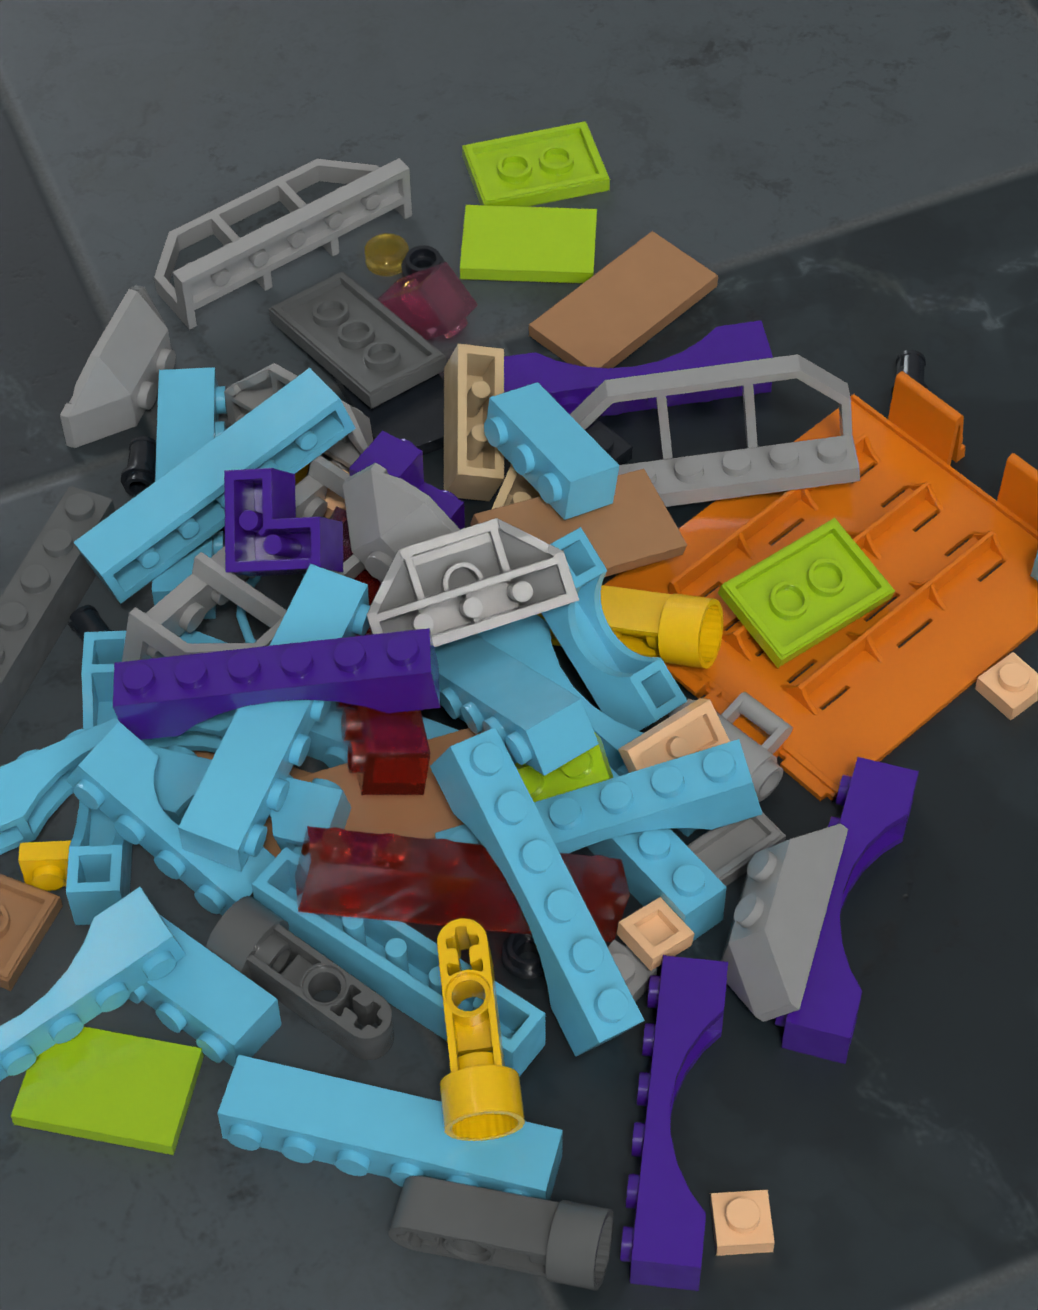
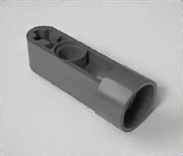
M251 896L239 899L220 918L207 941L206 948L273 995L279 1002L354 1056L364 1060H374L384 1056L391 1049L394 1041L392 1010L389 1003L382 996L291 933L287 921ZM323 990H332L339 994L334 1000L329 1002H319L313 999L318 992ZM358 1023L364 1026L362 1030L359 1029ZM374 1023L378 1024L377 1028L373 1027Z
M410 1176L404 1180L388 1235L395 1243L414 1251L545 1276L547 1281L597 1291L603 1282L608 1266L613 1238L614 1215L612 1209L567 1200H562L559 1203L424 1176Z

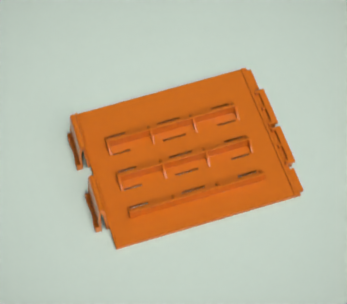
M903 371L895 379L888 419L855 394L851 395L852 435L860 467V481L716 500L679 528L681 535L687 543L683 555L620 572L604 584L606 586L666 594L677 593L699 597L707 595V598L719 600L723 611V634L718 655L712 666L705 669L665 663L673 678L698 699L706 695L704 698L711 700L715 711L720 715L741 693L747 692L791 725L793 729L790 736L773 755L783 759L784 761L780 763V767L820 802L825 797H828L831 801L837 798L842 775H853L857 757L880 762L976 682L980 675L1001 661L1038 630V582L1030 576L1038 551V470L1015 453H1012L1006 461L998 499L995 500L950 466L951 460L957 463L965 456L966 446L962 444L964 416ZM839 408L794 442L841 436ZM934 515H936V516H935L933 519H931L928 523H926L924 526H922V525H923L925 522H927L930 518H932ZM836 518L893 587L895 592L887 602L777 668L720 597L718 591L723 583L826 522ZM969 539L966 543H964L961 547H959L956 551H954L951 555L947 557L948 554H950L953 550L960 546L964 541ZM999 564H1002V565L999 566L995 571H993L990 575H988L985 579H983V580L980 582V580H981L983 577H985L988 573H990V572H991L994 568H996ZM897 597L895 600H893L890 604H888L885 608H883L880 612H878L875 616H873L870 620L866 622L867 619H869L872 615H874L877 611H879L882 607L889 603L893 598ZM929 622V624L925 628H923L920 632H918L915 636H913L909 641H907L904 645H902L899 648V646L903 642H905L908 638H910L913 634H915L919 629H921L924 625H926ZM814 663V665H812L809 669H807L804 673L797 677L793 682L789 683L791 680H793L796 676H798L801 672H803L806 668H808L811 664ZM844 690H847V691H846L845 693H843L839 698H837L834 702H832L829 706H827L824 710H822V708H824L827 704H829L833 699H835L838 695H840ZM742 714L733 722V725L760 745L770 737L769 734Z

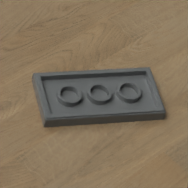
M340 272L269 308L270 321L371 409L444 371L447 364L446 356L344 272Z

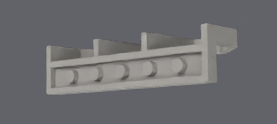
M400 158L382 167L371 164L315 159L170 231L154 276L156 292L190 330L197 326L196 309L253 280H256L265 291L272 288L271 271L320 246L332 257L339 253L338 237L393 209L404 219L411 217L409 167ZM319 181L347 184L309 204H306L296 194ZM279 201L290 211L289 214L265 224L241 238L229 227ZM213 234L224 245L173 271L181 250ZM172 273H173V279H174L175 288H174L173 285L170 283V279H171Z
M798 354L605 380L570 414L585 430L613 403L656 397L663 460L620 465L618 475L644 468L666 507L860 481V467L852 435V410L848 383ZM797 378L839 403L841 436L758 447L753 384ZM742 386L747 448L673 458L666 396Z
M321 455L314 459L310 464L308 475L295 486L296 518L323 517L328 503L325 501L327 488L344 498L343 483L350 475ZM225 546L211 558L200 552L194 558L192 574L149 611L144 613L135 607L129 612L122 662L269 646L287 610L244 581L247 577L255 578L256 576H245L225 571ZM353 554L343 562V572L338 574L354 579L365 569V565ZM228 600H231L270 627L255 643L188 644L179 637L185 631L188 633L193 632L201 624L205 614L216 604L223 605Z

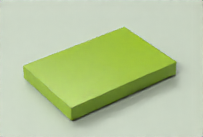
M586 121L462 145V157L480 205L529 207L610 190V178Z
M466 205L460 260V279L558 283L586 282L594 276L597 209Z
M833 518L723 583L718 594L775 666L779 668L890 600L895 590L836 518Z
M83 1026L82 1031L70 1041L55 1044L37 1056L34 1064L25 1073L11 1119L13 1124L17 1126L174 1155L204 1059L202 1048Z

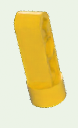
M606 585L601 586V605L604 616L613 633L626 647L643 656L661 657L665 663L705 669L712 666L718 655L723 634V611L719 600L677 593L666 594ZM542 613L537 614V615L540 616L543 620H545V618L543 617ZM550 628L552 645L561 646Z
M466 918L456 919L447 923L441 929L437 938L451 1073L440 1081L444 1130L449 1137L457 1140H492L515 1133L525 1123L518 1072L510 1067H506L504 1062L493 961L486 932L474 920ZM469 949L472 970H462L460 963L461 950ZM477 997L484 1000L483 1004L476 1010L463 1011L458 1009L459 1004L467 998Z

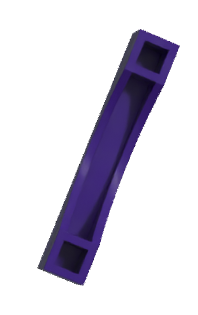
M761 320L715 327L701 341L683 352L660 361L634 367L597 368L578 366L556 361L536 352L505 356L504 393L538 382L570 415L605 380L773 358ZM772 382L753 384L754 395L771 392ZM742 386L669 395L666 396L668 407L696 402H709L743 395ZM656 397L613 403L600 416L657 409Z
M430 628L114 663L112 707L118 721L140 740L180 736L196 724L218 714L245 706L274 701H336L365 706L385 713L440 708L439 664Z
M857 757L853 775H842L836 799L837 805L844 806L841 818L831 816L828 827L841 823L848 828L800 1010L776 1017L775 1025L784 1027L781 1048L846 1064L858 1017L862 990L850 970L844 951L840 914L848 893L861 874L883 853L903 841L919 771Z
M663 955L661 976L650 975L647 1008H656L657 1018L656 1024L645 1023L642 1056L652 1057L651 1073L640 1072L637 1105L647 1106L646 1123H634L631 1156L642 1157L640 1175L629 1173L626 1208L637 1210L635 1227L623 1226L620 1261L631 1262L630 1284L699 1291L706 1213L690 1192L677 1164L670 1132V1119L674 1101L686 1075L702 1053L722 1035L728 962Z

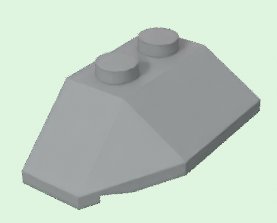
M135 285L128 289L91 352L75 384L72 398L69 403L65 404L60 414L66 445L69 447L77 448L137 426L145 410H150L155 403L159 370L174 368L176 353L174 350H171L168 328L143 286Z
M273 363L230 385L224 391L228 422L234 424L298 376ZM342 401L356 429L322 453L321 456L340 469L349 472V467L373 442L370 418L365 416L359 409Z
M374 463L348 477L343 483L352 553L365 565L366 570L381 583L398 549L460 530L430 496L405 480L389 475L387 469L378 463Z
M495 518L398 549L366 615L372 634L430 628L434 647L579 601V597L563 550Z
M841 823L789 839L767 849H762L754 854L748 864L747 875L734 911L733 921L721 961L728 962L727 984L753 1015L763 1022L800 1010L848 828Z

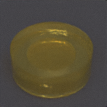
M390 233L372 237L366 243L364 249L366 266L371 272L380 276H393L401 273L402 261L409 251L407 242L402 237Z

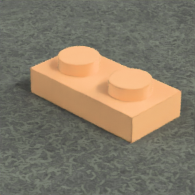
M699 698L622 746L618 751L629 773L725 744L730 742L711 700Z

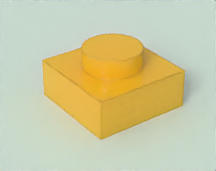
M71 841L20 843L18 861L25 883L46 891L66 887L69 845Z

